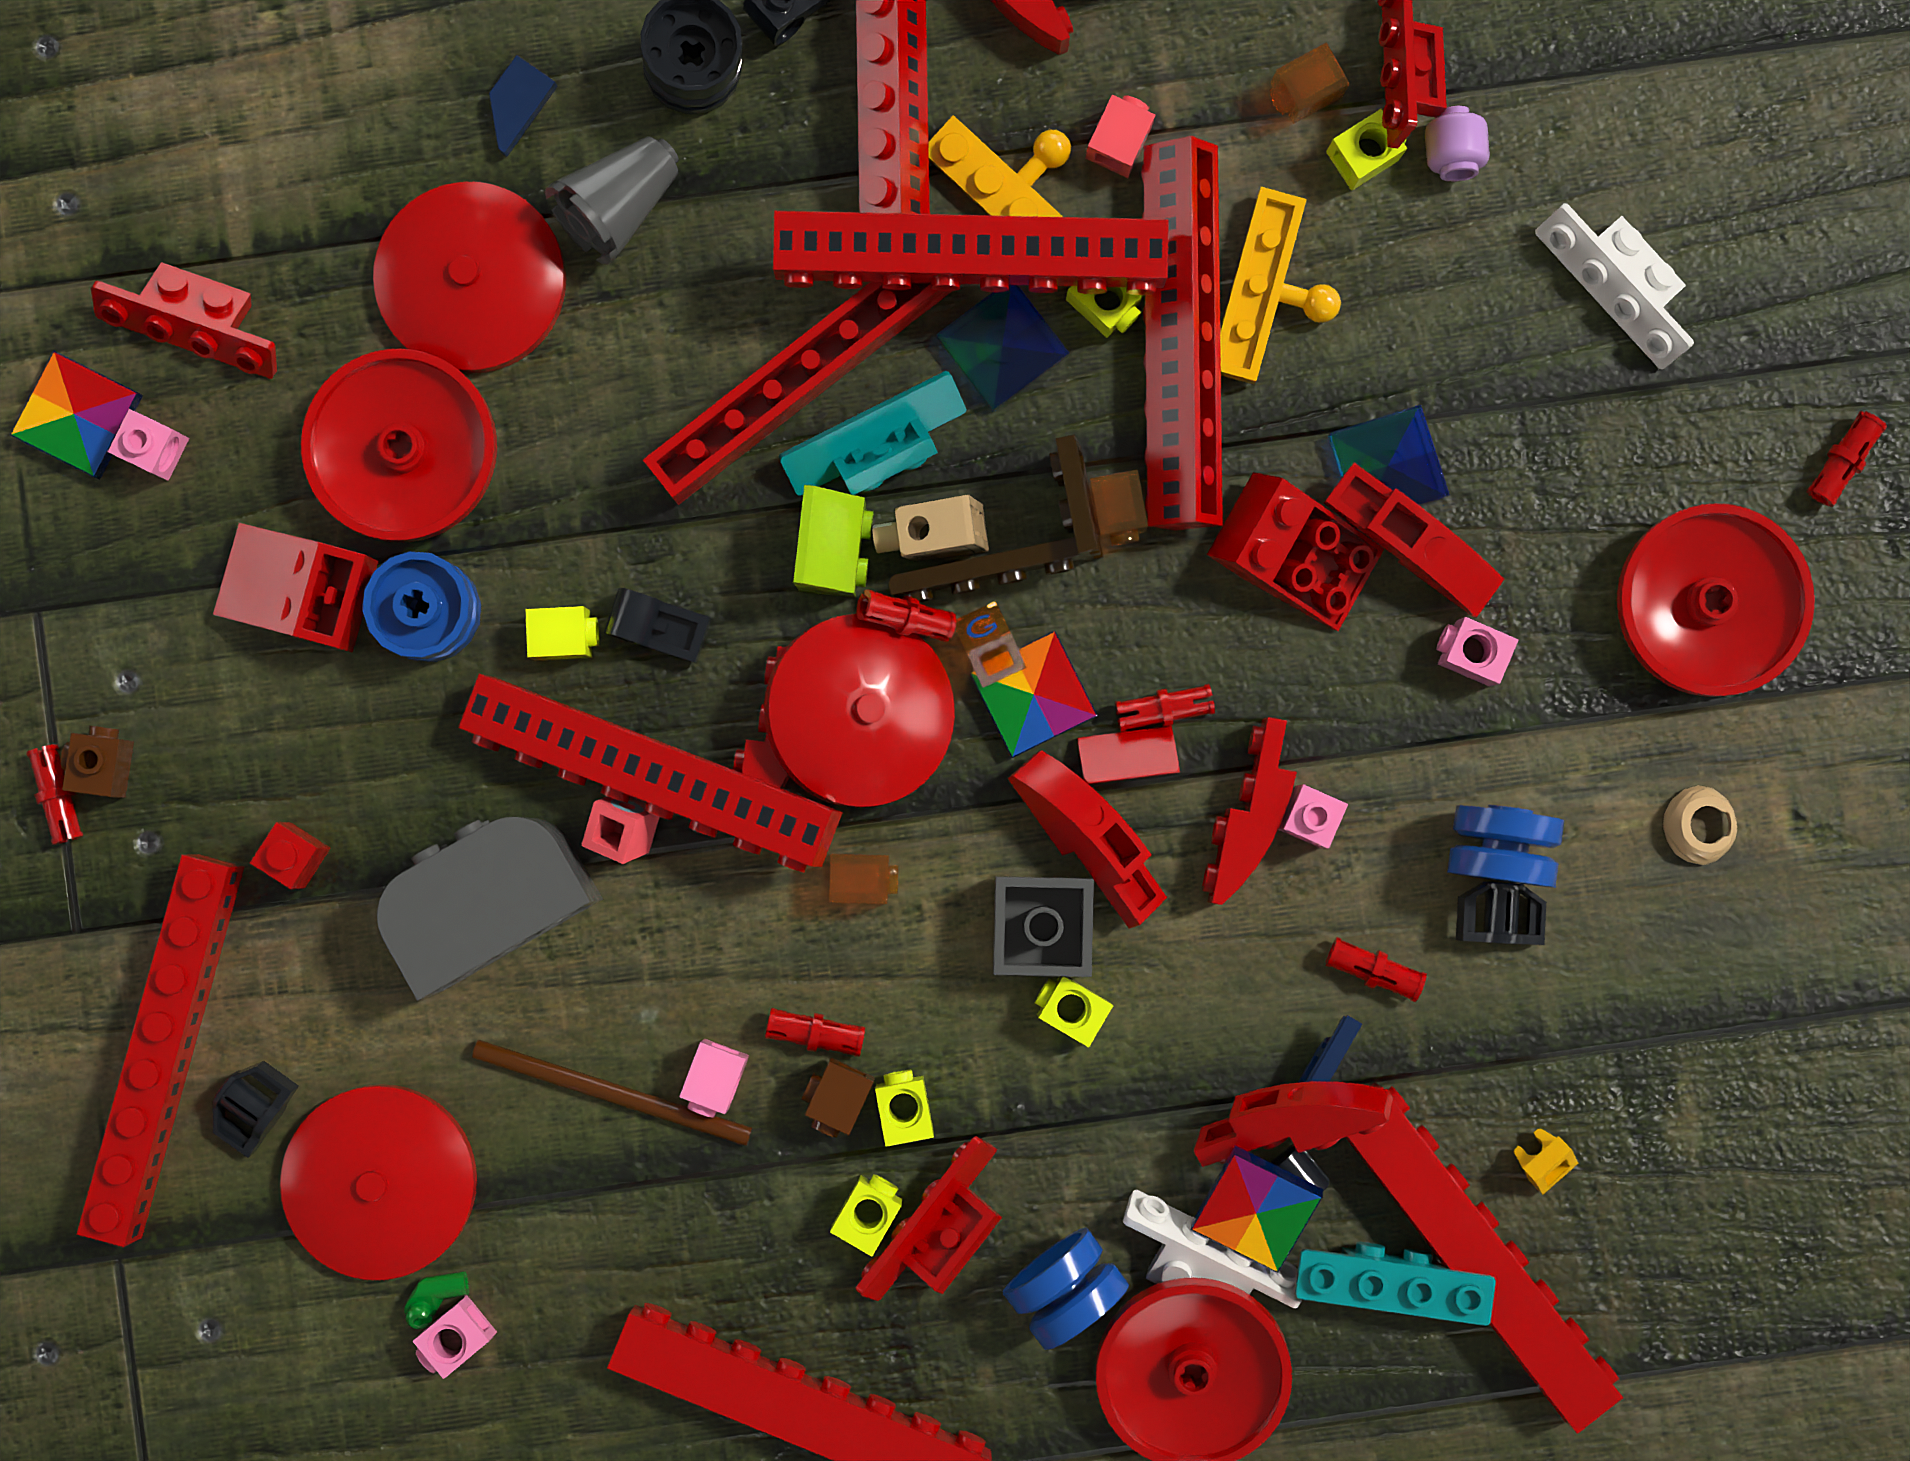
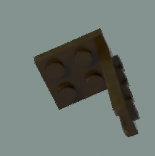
M1075 434L1055 438L1058 451L1049 453L1055 482H1058L1059 487L1065 486L1067 499L1059 500L1063 525L1067 529L1068 534L1074 533L1075 537L896 574L889 580L891 595L896 598L913 597L920 603L934 599L932 591L951 587L952 595L979 590V581L998 578L999 585L1011 584L1027 580V571L1045 568L1046 575H1054L1074 570V561L1084 560L1086 562L1104 558L1082 447Z

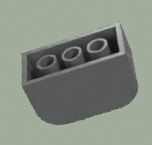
M505 817L492 822L487 820L482 823L480 820H477L455 832L454 836L457 842L450 846L445 844L438 847L436 844L413 856L411 860L415 866L396 876L387 885L378 904V928L383 941L417 1001L441 993L603 900L573 845L562 830L554 824L538 818Z

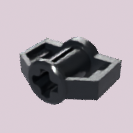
M1482 882L1458 896L1456 940L1545 945L1547 902L1523 884ZM1485 892L1483 932H1475L1476 897ZM1520 894L1528 899L1526 934H1518Z
M265 1061L234 1072L213 1098V1133L249 1158L257 1151L266 1135L283 1115L288 1102L299 1085ZM250 1074L278 1094L275 1101L242 1077ZM225 1109L253 1128L252 1135H249L225 1117Z

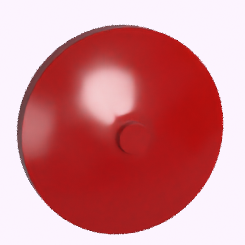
M457 182L436 187L419 195L393 218L385 230L376 252L373 282L376 301L385 323L393 335L407 349L437 356L453 365L462 373L475 374L491 372L510 366L526 357L543 342L552 330L561 312L566 291V268L563 253L554 232L543 216L525 199L496 185L481 182Z
M385 349L351 360L340 367L323 383L315 394L305 416L301 436V456L304 471L312 491L319 502L334 518L354 531L373 539L398 543L414 542L437 536L451 529L467 517L484 496L494 473L497 457V435L493 417L485 399L475 385L461 371L445 360L426 352L412 349Z
M1714 503L1689 507L1662 519L1642 535L1629 553L1621 571L1617 590V610L1620 626L1625 640L1637 660L1647 671L1668 686L1698 696L1721 697L1740 694L1759 688L1776 678L1793 662L1801 651L1809 635L1814 615L1815 596L1811 573L1801 550L1794 540L1779 525L1766 516L1751 509L1731 504Z
M857 614L834 617L812 626L796 637L780 655L769 677L765 692L764 719L772 750L786 773L800 787L826 802L847 807H871L899 800L918 789L929 779L940 765L951 741L955 709L950 680L939 657L918 634H898L892 627L859 620Z
M379 1084L357 1087L321 1104L308 1115L294 1133L286 1150L281 1169V1199L287 1221L296 1238L307 1252L323 1265L340 1274L363 1280L399 1278L412 1274L435 1261L450 1248L463 1231L473 1209L476 1196L477 1171L475 1158L468 1138L459 1123L450 1112L432 1098L413 1089L397 1085Z
M1196 1277L1179 1278L1155 1284L1141 1291L1116 1312L1106 1327L1099 1344L1096 1357V1385L1099 1402L1108 1423L1124 1443L1143 1457L1151 1461H1237L1262 1445L1279 1425L1291 1394L1292 1366L1288 1347L1279 1325L1269 1311L1254 1297L1231 1284L1218 1280Z

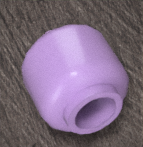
M1447 107L1439 117L1429 122L1425 129L1427 165L1433 172L1440 174L1442 180L1451 182L1469 180L1477 176L1479 169L1487 164L1490 156L1487 123L1482 116L1469 113L1468 107Z

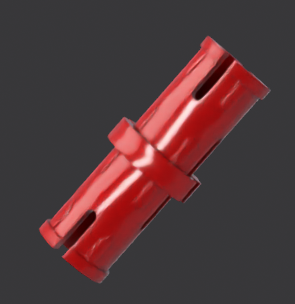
M1860 411L1844 438H1842L1838 445L1834 444L1827 453L1829 459L1818 477L1815 478L1807 489V493L1819 503L1834 507L1842 491L1855 473L1860 474L1866 466L1865 458L1875 442L1886 430L1887 424L1874 414Z
M866 589L858 600L856 613L859 620L892 627L898 634L910 635L915 633L948 642L956 628V614L954 612L919 604V601L913 597L894 598Z
M1210 684L1168 693L1167 689L1156 690V695L1121 702L1115 701L1116 715L1130 712L1137 713L1134 716L1118 719L1120 731L1123 732L1127 729L1162 723L1163 727L1172 726L1173 720L1215 714L1214 700L1197 704L1193 703V700L1213 696Z
M58 744L42 746V750L39 751L38 748L26 752L39 791L34 794L37 804L43 805L52 837V845L66 843L68 839L76 840L84 837L83 832L80 830L71 796L75 795V792L62 790L65 774L61 768Z
M1339 937L1335 938L1325 964L1327 967H1333L1365 980L1364 986L1374 989L1377 985L1404 996L1413 1002L1418 1000L1427 978V973L1416 971L1387 959L1388 954L1378 950L1375 954L1345 942Z
M771 1008L765 1038L807 1046V1051L816 1052L818 1048L859 1057L864 1040L865 1027L823 1019V1014L814 1013L812 1017Z

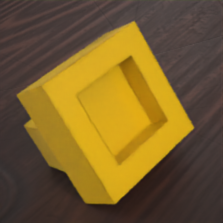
M1537 1129L1533 1133L1539 1143L1542 1144V1151L1538 1155H1529L1522 1147L1517 1146L1514 1149V1154L1528 1180L1544 1195L1579 1163L1572 1149L1559 1136L1556 1138L1543 1129Z

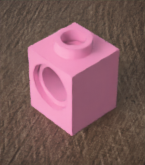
M129 409L108 452L169 481L189 438Z
M1464 617L1457 620L1454 626L1447 624L1436 648V650L1442 652L1438 665L1489 687L1501 683L1518 639ZM1468 637L1477 639L1483 646L1484 654L1479 663L1469 661L1463 653V644Z
M1304 784L1296 785L1278 830L1318 848L1329 849L1348 804Z
M703 1039L698 1046L680 1094V1098L690 1101L687 1108L712 1118L715 1117L716 1112L726 1114L732 1103L749 1055L708 1039Z
M467 1295L413 1340V1343L418 1348L416 1355L421 1364L431 1373L437 1371L444 1379L488 1343L497 1331ZM443 1329H452L459 1333L462 1338L461 1350L453 1351L443 1345L441 1341Z

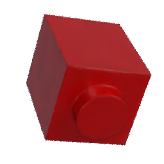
M276 822L250 864L289 889H301L307 886L331 848L291 822Z

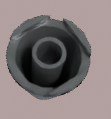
M646 137L554 181L546 188L545 196L548 199L554 195L557 205L551 211L570 238L585 253L593 247L602 254L596 261L609 265L618 257L678 175L676 163L679 161V158L672 146L664 139L657 141L652 137Z

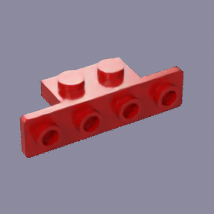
M1377 0L1378 5L1382 7V26L1379 33V44L1384 49V65L1381 71L1380 82L1381 86L1385 87L1386 105L1383 110L1382 125L1387 129V146L1398 149L1416 128L1418 122L1417 114L1437 118L1447 108L1443 27L1413 21L1412 0Z
M162 262L140 295L101 281H95L91 287L95 316L111 326L127 328L147 335L157 342H167L192 351L200 357L212 358L235 366L249 374H258L272 379L277 372L275 344L272 341L238 330V327L252 306L251 293Z
M975 1136L971 1141L963 1143L955 1151L951 1159L952 1165L941 1179L935 1180L926 1188L921 1197V1205L911 1217L904 1219L897 1225L891 1236L892 1242L881 1256H876L865 1266L861 1274L862 1280L855 1288L856 1291L864 1297L879 1301L908 1266L934 1291L941 1294L945 1292L1002 1219L995 1210L969 1188L996 1153L997 1149L993 1145Z

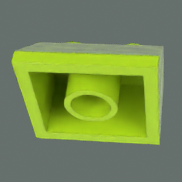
M804 485L793 581L799 592L856 598L857 586L866 587L869 559L860 558L862 539L871 540L874 511L865 510L866 502L864 497L817 486Z

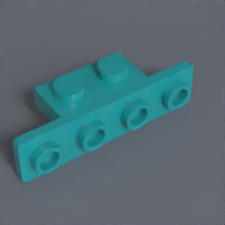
M944 371L780 453L779 460L797 495H803L804 485L819 487L839 476L843 479L851 495L861 491H870L880 486L885 479L903 470L915 469L922 465L927 458L937 454V449L928 432L964 414L966 407L953 377L948 371Z
M1356 1242V1249L1342 1247L1341 1254L1302 1249L1299 1258L1295 1295L1303 1300L1487 1326L1491 1322L1496 1280L1491 1275L1446 1269L1438 1261L1433 1260V1253L1418 1249H1404V1255L1401 1256L1385 1253V1246Z

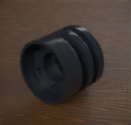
M659 0L646 15L640 33L644 79L653 96L667 108L684 114L707 113L724 105L736 91L742 73L741 28L734 14L720 0ZM688 55L693 60L700 56L701 65L696 67L692 62L684 65V56Z

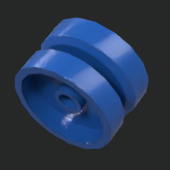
M407 552L389 558L373 572L364 590L362 611L369 632L382 647L414 661L437 662L455 656L471 642L480 625L481 602L475 584L462 569L432 553ZM423 601L429 603V609L426 614L418 613V607Z
M1457 805L1453 830L1461 836L1482 839L1483 842L1482 847L1457 845L1451 848L1447 873L1556 888L1559 864L1551 857L1529 854V846L1555 848L1561 845L1564 820L1533 814L1534 811L1514 807L1488 805V808Z
M1087 1227L1071 1233L1052 1245L1023 1268L1003 1290V1295L1017 1314L1037 1311L1032 1317L1029 1328L1044 1350L1053 1349L1081 1333L1113 1307L1129 1287L1127 1280L1114 1263H1104L1095 1266L1101 1257L1103 1249Z

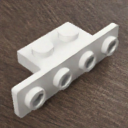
M1564 203L1535 230V234L1659 369H1665L1694 344L1692 338L1663 308L1686 285L1675 274L1671 266L1659 257L1642 238L1641 234L1623 216L1618 218L1600 236H1597L1568 204Z
M1139 1190L1132 1192L1123 1223L1163 1243L1148 1268L1146 1279L1158 1284L1179 1278H1208L1231 1284L1249 1295L1254 1288L1292 1308H1298L1302 1299L1297 1298L1295 1295L1298 1269L1294 1265L1283 1261L1277 1272L1193 1230L1198 1220L1197 1217H1191L1167 1205L1158 1197L1149 1196Z

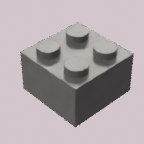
M995 876L993 974L1092 977L1094 879Z

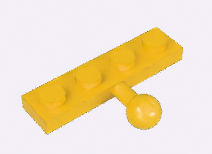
M954 115L928 142L929 160L988 215L1063 217L1031 187L1047 168H1058L1069 159L1071 144L1067 136L1061 131L1047 130L1042 132L1034 142V155L1018 173L1014 172Z
M1260 187L1220 328L1221 376L1253 385L1256 383L1278 302L1303 308L1306 316L1318 323L1332 320L1340 310V296L1329 285H1315L1307 290L1284 283L1307 200L1305 198L1265 187Z

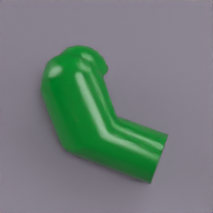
M466 1271L421 1279L404 1307L407 1324L413 1329H424L431 1324L444 1299L467 1296L469 1294V1281Z

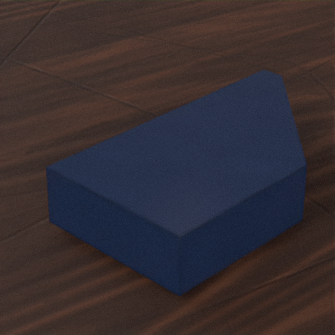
M518 55L515 56L489 93L498 149L506 157L558 87L555 81Z
M1348 1015L1343 1016L1332 1036L1326 1037L1319 1045L1298 1083L1310 1081L1330 1082L1361 1028L1362 1023Z

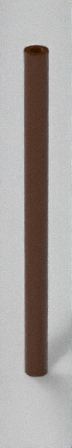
M482 1040L477 1041L473 1050L472 1058L744 1146H747L752 1132V1127L718 1116L714 1118L704 1116L688 1109L687 1106Z

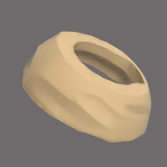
M1697 785L1682 790L1671 800L1664 813L1663 830L1669 846L1677 856L1690 863L1706 865L1717 861L1729 851L1736 839L1737 821L1732 806L1723 795L1713 788ZM1704 806H1710L1720 812H1725L1729 823L1727 836H1723L1710 844L1697 840L1690 826L1691 818L1695 811Z

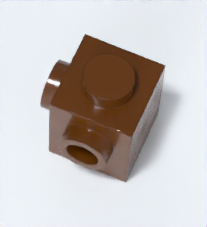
M89 725L88 735L71 733L70 742L65 743L61 753V768L65 770L62 790L126 798L134 741L118 739L119 729Z
M831 1057L822 1077L813 1073L801 1099L810 1103L805 1115L813 1119L811 1126L835 1138L838 1137L839 1132L849 1135L875 1077Z

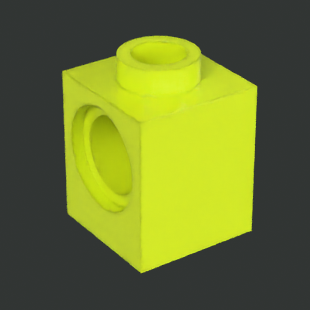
M1379 109L1335 137L1326 151L1351 191L1398 162L1407 150L1404 144L1406 140L1398 149L1387 146V129L1382 125V109ZM1362 139L1376 141L1381 148V155L1372 157L1364 154L1360 149L1359 141Z
M1071 286L1068 289L1066 301L1106 338L1116 328L1121 333H1124L1142 313L1136 308L1140 304L1142 295L1126 293V287H1107V290L1114 292L1120 299V306L1108 311L1101 309L1096 304L1094 299L1096 294L1077 292V286Z
M584 606L525 609L528 658L535 661L592 658V646H599V624L597 617L590 618L589 609Z
M1059 976L1056 982L1048 978L1034 1002L1041 1007L1037 1013L1038 1018L1087 1047H1090L1113 1007L1109 1001L1066 976ZM1070 994L1081 997L1084 1002L1082 1015L1073 1021L1062 1019L1057 1012V1005L1061 998Z
M902 1070L883 1075L885 1083L876 1084L875 1092L885 1146L934 1138L924 1077H913L912 1070ZM906 1093L914 1097L918 1104L916 1113L909 1118L895 1116L890 1109V1101L894 1096Z
M873 1174L870 1180L860 1175L833 1222L830 1233L866 1254L873 1256L902 1206V1198L895 1195L898 1188L878 1175ZM871 1199L879 1203L883 1214L876 1222L866 1223L857 1217L855 1212L856 1205L862 1200Z

